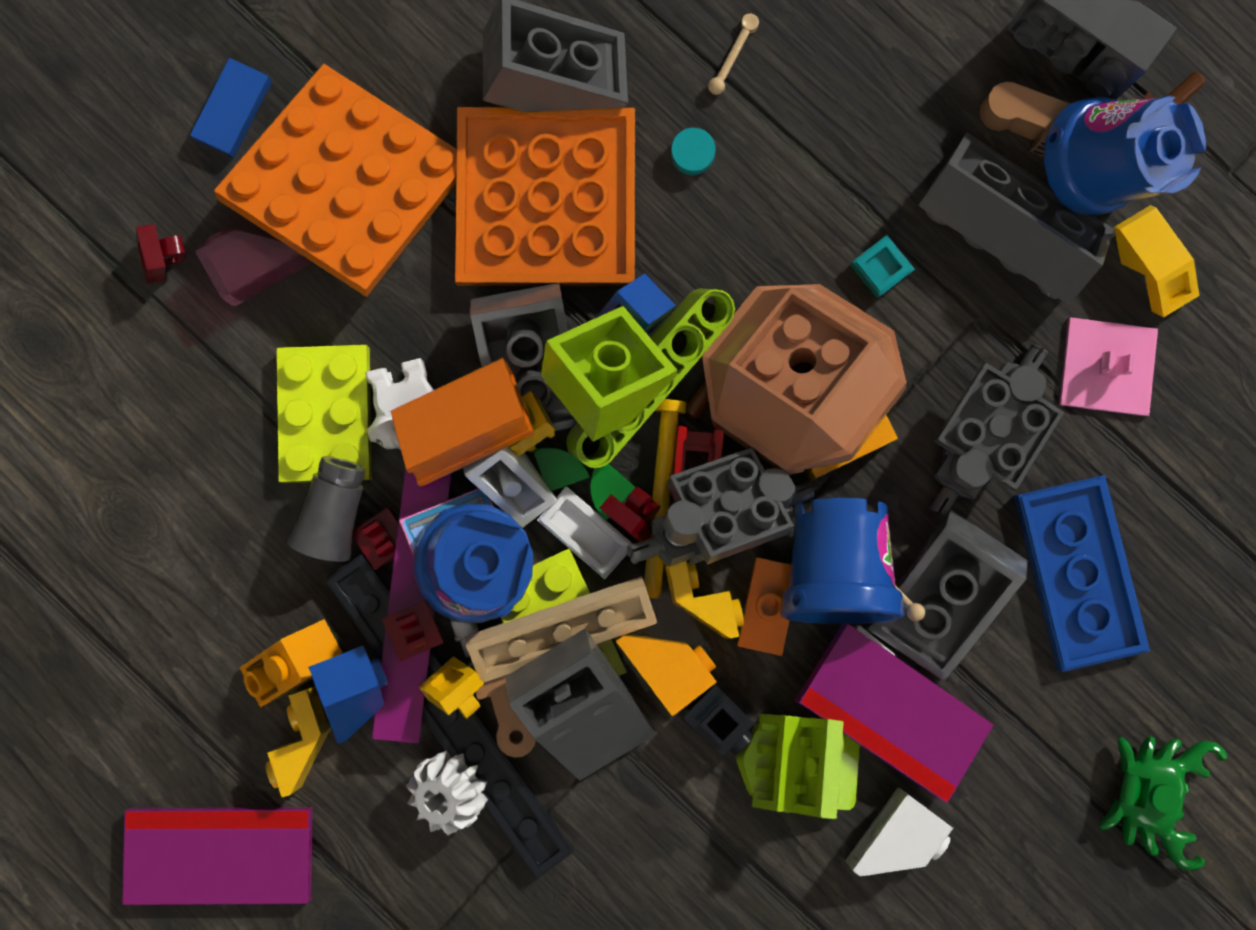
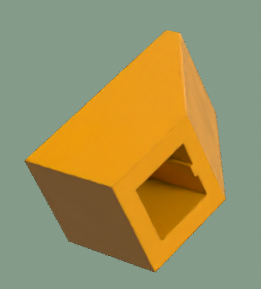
M323 619L280 639L242 665L240 670L244 676V684L247 691L256 698L261 708L311 681L313 678L309 670L310 666L343 653L328 624Z

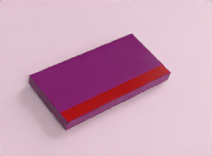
M842 623L795 699V702L820 719L844 721L843 734L945 803L949 802L994 726L987 719L847 623Z
M313 807L129 808L125 810L122 905L308 904L312 896Z

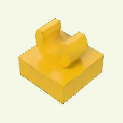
M532 391L522 396L535 434L509 446L518 456L526 451H534L536 449L535 445L547 436L549 438L555 436L554 431L556 429L540 399Z
M453 656L424 681L419 688L427 700L447 715L459 709L463 717L467 719L480 708V704L473 694L484 683L475 670Z

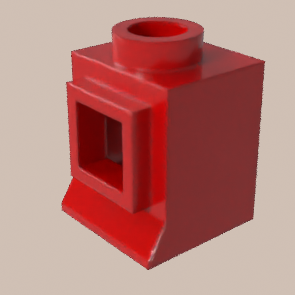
M678 426L673 475L685 471L686 452L708 453L707 463L722 458L724 430L715 429L713 433L687 431V427Z

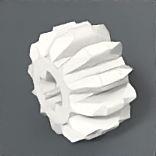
M447 751L438 753L434 757L427 758L421 762L414 771V776L410 778L409 783L406 785L412 793L407 804L417 807L419 811L416 821L426 819L429 821L431 832L442 828L447 835L455 833L459 829L469 827L474 823L488 800L482 793L487 781L478 779L475 775L478 765L468 767L465 765L464 754L452 757Z

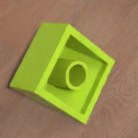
M621 306L547 340L541 377L590 439L595 441L631 423L676 377L678 370L624 306Z

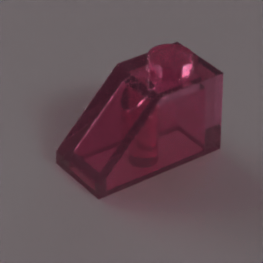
M236 229L231 232L221 231L212 235L205 241L206 246L195 251L220 297L233 307L311 264L309 259L281 241Z

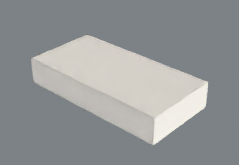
M566 486L557 496V502L545 510L537 521L602 578L606 579L628 554L627 546L632 545V543Z

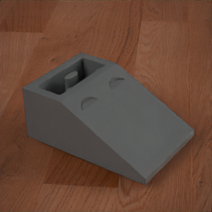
M1026 0L1006 28V30L1014 35L1019 44L1029 49H1035L1050 59V63L1055 69L1065 74H1071L1086 85L1087 90L1092 95L1116 100L1148 70L1177 29V27L1139 1Z
M586 628L506 676L508 704L533 738L579 780L657 735L656 729Z

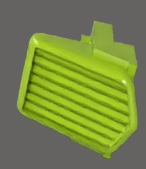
M760 714L759 723L751 730V733L754 735L753 738L736 757L746 789L750 796L753 797L752 807L829 819L837 818V809L851 810L856 803L860 745L843 734L844 721Z

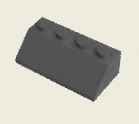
M968 132L962 138L918 205L926 211L931 220L940 225L950 226L962 234L964 240L969 245L979 250H986L1000 259L1001 264L1008 271L1024 275L1036 283L1043 294L1053 299L1059 298L1068 305L1103 266L1114 228L1096 216L1072 212L1059 202L1050 186Z

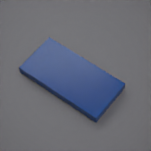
M1105 475L1015 495L1014 500L1057 671H1069L1150 652Z

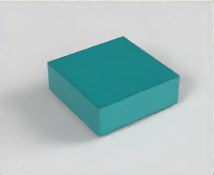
M888 235L850 264L877 299L915 270Z

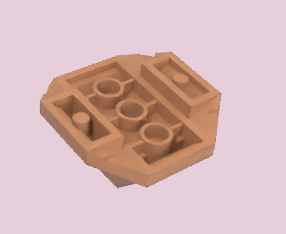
M821 284L756 286L734 313L731 323L702 355L713 426L718 430H724V434L746 449L753 448L760 459L774 468L786 471L789 475L804 472V469L824 467L852 460L906 390L907 382L894 330ZM802 362L809 363L814 367L810 372L803 374L794 372L791 369L794 365Z

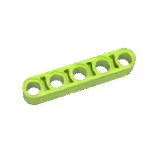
M700 288L693 290L685 297L651 337L652 341L678 370L676 377L631 423L599 438V448L592 455L585 456L583 454L582 444L588 435L577 422L570 430L566 442L568 452L576 460L591 468L606 466L613 460L731 323L735 313V306L730 295L723 290ZM710 297L714 301L716 309L713 317L706 321L702 316L701 309L704 301ZM682 331L686 336L687 344L684 351L676 355L672 349V339L675 334Z

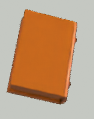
M504 358L391 410L406 470L409 474L413 473L415 475L417 484L420 487L535 434L515 377Z

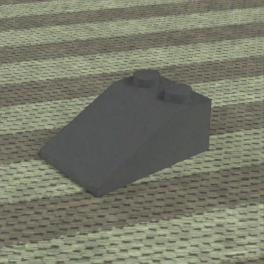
M499 0L483 29V101L523 112L625 108L628 104L625 34L523 1Z
M559 283L471 299L470 317L481 367L504 358L515 377L521 397L532 391L540 399L556 429L555 431L573 428L577 421L541 377L546 341L568 331Z
M950 509L897 584V587L913 603H918L924 607V618L917 622L910 620L907 616V609L904 607L905 615L903 618L891 622L871 623L868 630L945 682L1025 582L1027 560Z

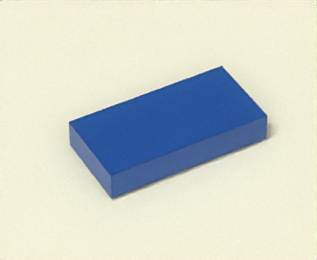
M229 58L190 136L195 141L234 158L273 82L271 78L264 73Z

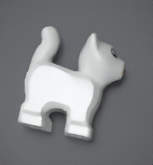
M421 358L401 363L405 378L399 383L393 382L391 372H387L386 368L365 372L366 379L373 388V404L376 412L374 422L367 429L370 442L378 443L385 449L399 448L401 450L391 410L433 391L432 386L427 381V371Z

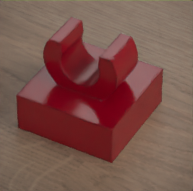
M155 224L136 227V244L146 283L165 280V265L184 262L183 255H185L181 236H171L159 240Z
M637 487L629 494L625 505L610 494L600 506V509L627 533L641 542L650 538V526L646 522L650 521L658 513L661 506L653 501L651 496Z
M389 507L354 529L352 537L374 570H379L394 560L399 520Z
M426 600L382 618L400 662L444 643Z

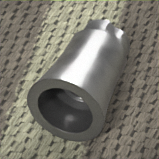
M332 456L321 457L318 472L313 474L309 492L298 521L287 540L288 546L299 553L321 560L343 562L350 559L352 533L358 504L363 491L361 483L365 474V469L361 468V465Z

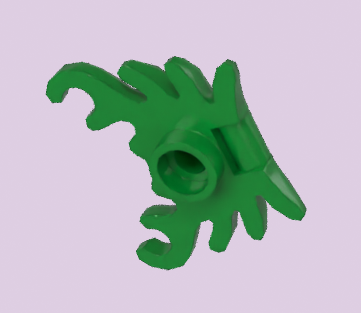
M1148 736L1141 744L1135 759L1129 742L1123 737L1118 738L1117 745L1121 757V771L1124 772L1119 800L1115 799L1109 812L1101 820L1099 828L1103 831L1110 830L1123 817L1122 834L1126 845H1133L1138 828L1142 844L1148 854L1156 856L1159 854V849L1155 842V835L1157 834L1175 866L1186 871L1201 869L1205 866L1204 858L1197 855L1193 859H1186L1183 855L1184 846L1188 843H1194L1197 839L1196 835L1185 831H1175L1174 825L1184 816L1182 808L1185 794L1189 792V786L1185 783V773L1191 772L1197 776L1209 778L1210 771L1202 764L1203 756L1208 752H1212L1217 760L1226 761L1228 755L1225 749L1216 742L1202 740L1193 744L1179 757L1171 759L1173 754L1182 745L1179 739L1173 738L1162 745L1153 756L1156 742L1155 738Z

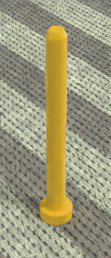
M664 399L655 410L656 412H661L652 500L661 507L658 513L650 520L649 526H651L653 519L664 516L670 506L671 492L667 483L669 477L673 475L678 415L686 413V402ZM658 555L646 559L644 584L649 598L656 599L661 594L664 562Z

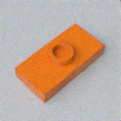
M755 557L743 612L744 626L740 627L736 646L782 656L790 620L782 618L780 610L782 594L789 587L791 565Z

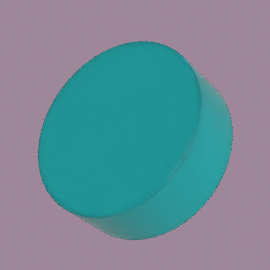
M688 128L681 131L672 143L671 159L674 166L680 172L687 175L704 173L711 167L716 152L714 140L709 133L699 128Z

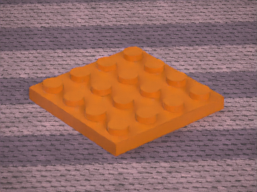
M323 64L215 188L214 193L218 201L367 297L456 185L457 149L326 64Z
M457 107L455 283L457 286H545L559 283L562 287H625L635 280V108L523 112L508 107Z

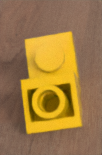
M1150 205L1114 226L1121 264L1145 275L1152 312L1164 318L1200 296L1194 259L1156 207Z
M684 561L669 567L664 562L672 603L723 638L739 637L737 627L744 626L743 612L739 599L732 600L730 591L694 598L692 589L699 588L695 564L691 565L690 562Z
M316 686L288 696L291 705L287 706L288 719L295 732L300 731L302 739L280 746L267 753L270 760L266 763L267 776L272 787L279 788L282 798L291 795L303 786L330 731Z

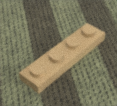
M641 576L465 636V644L475 670L484 683L514 672L585 628L595 643L598 644L657 624V620Z

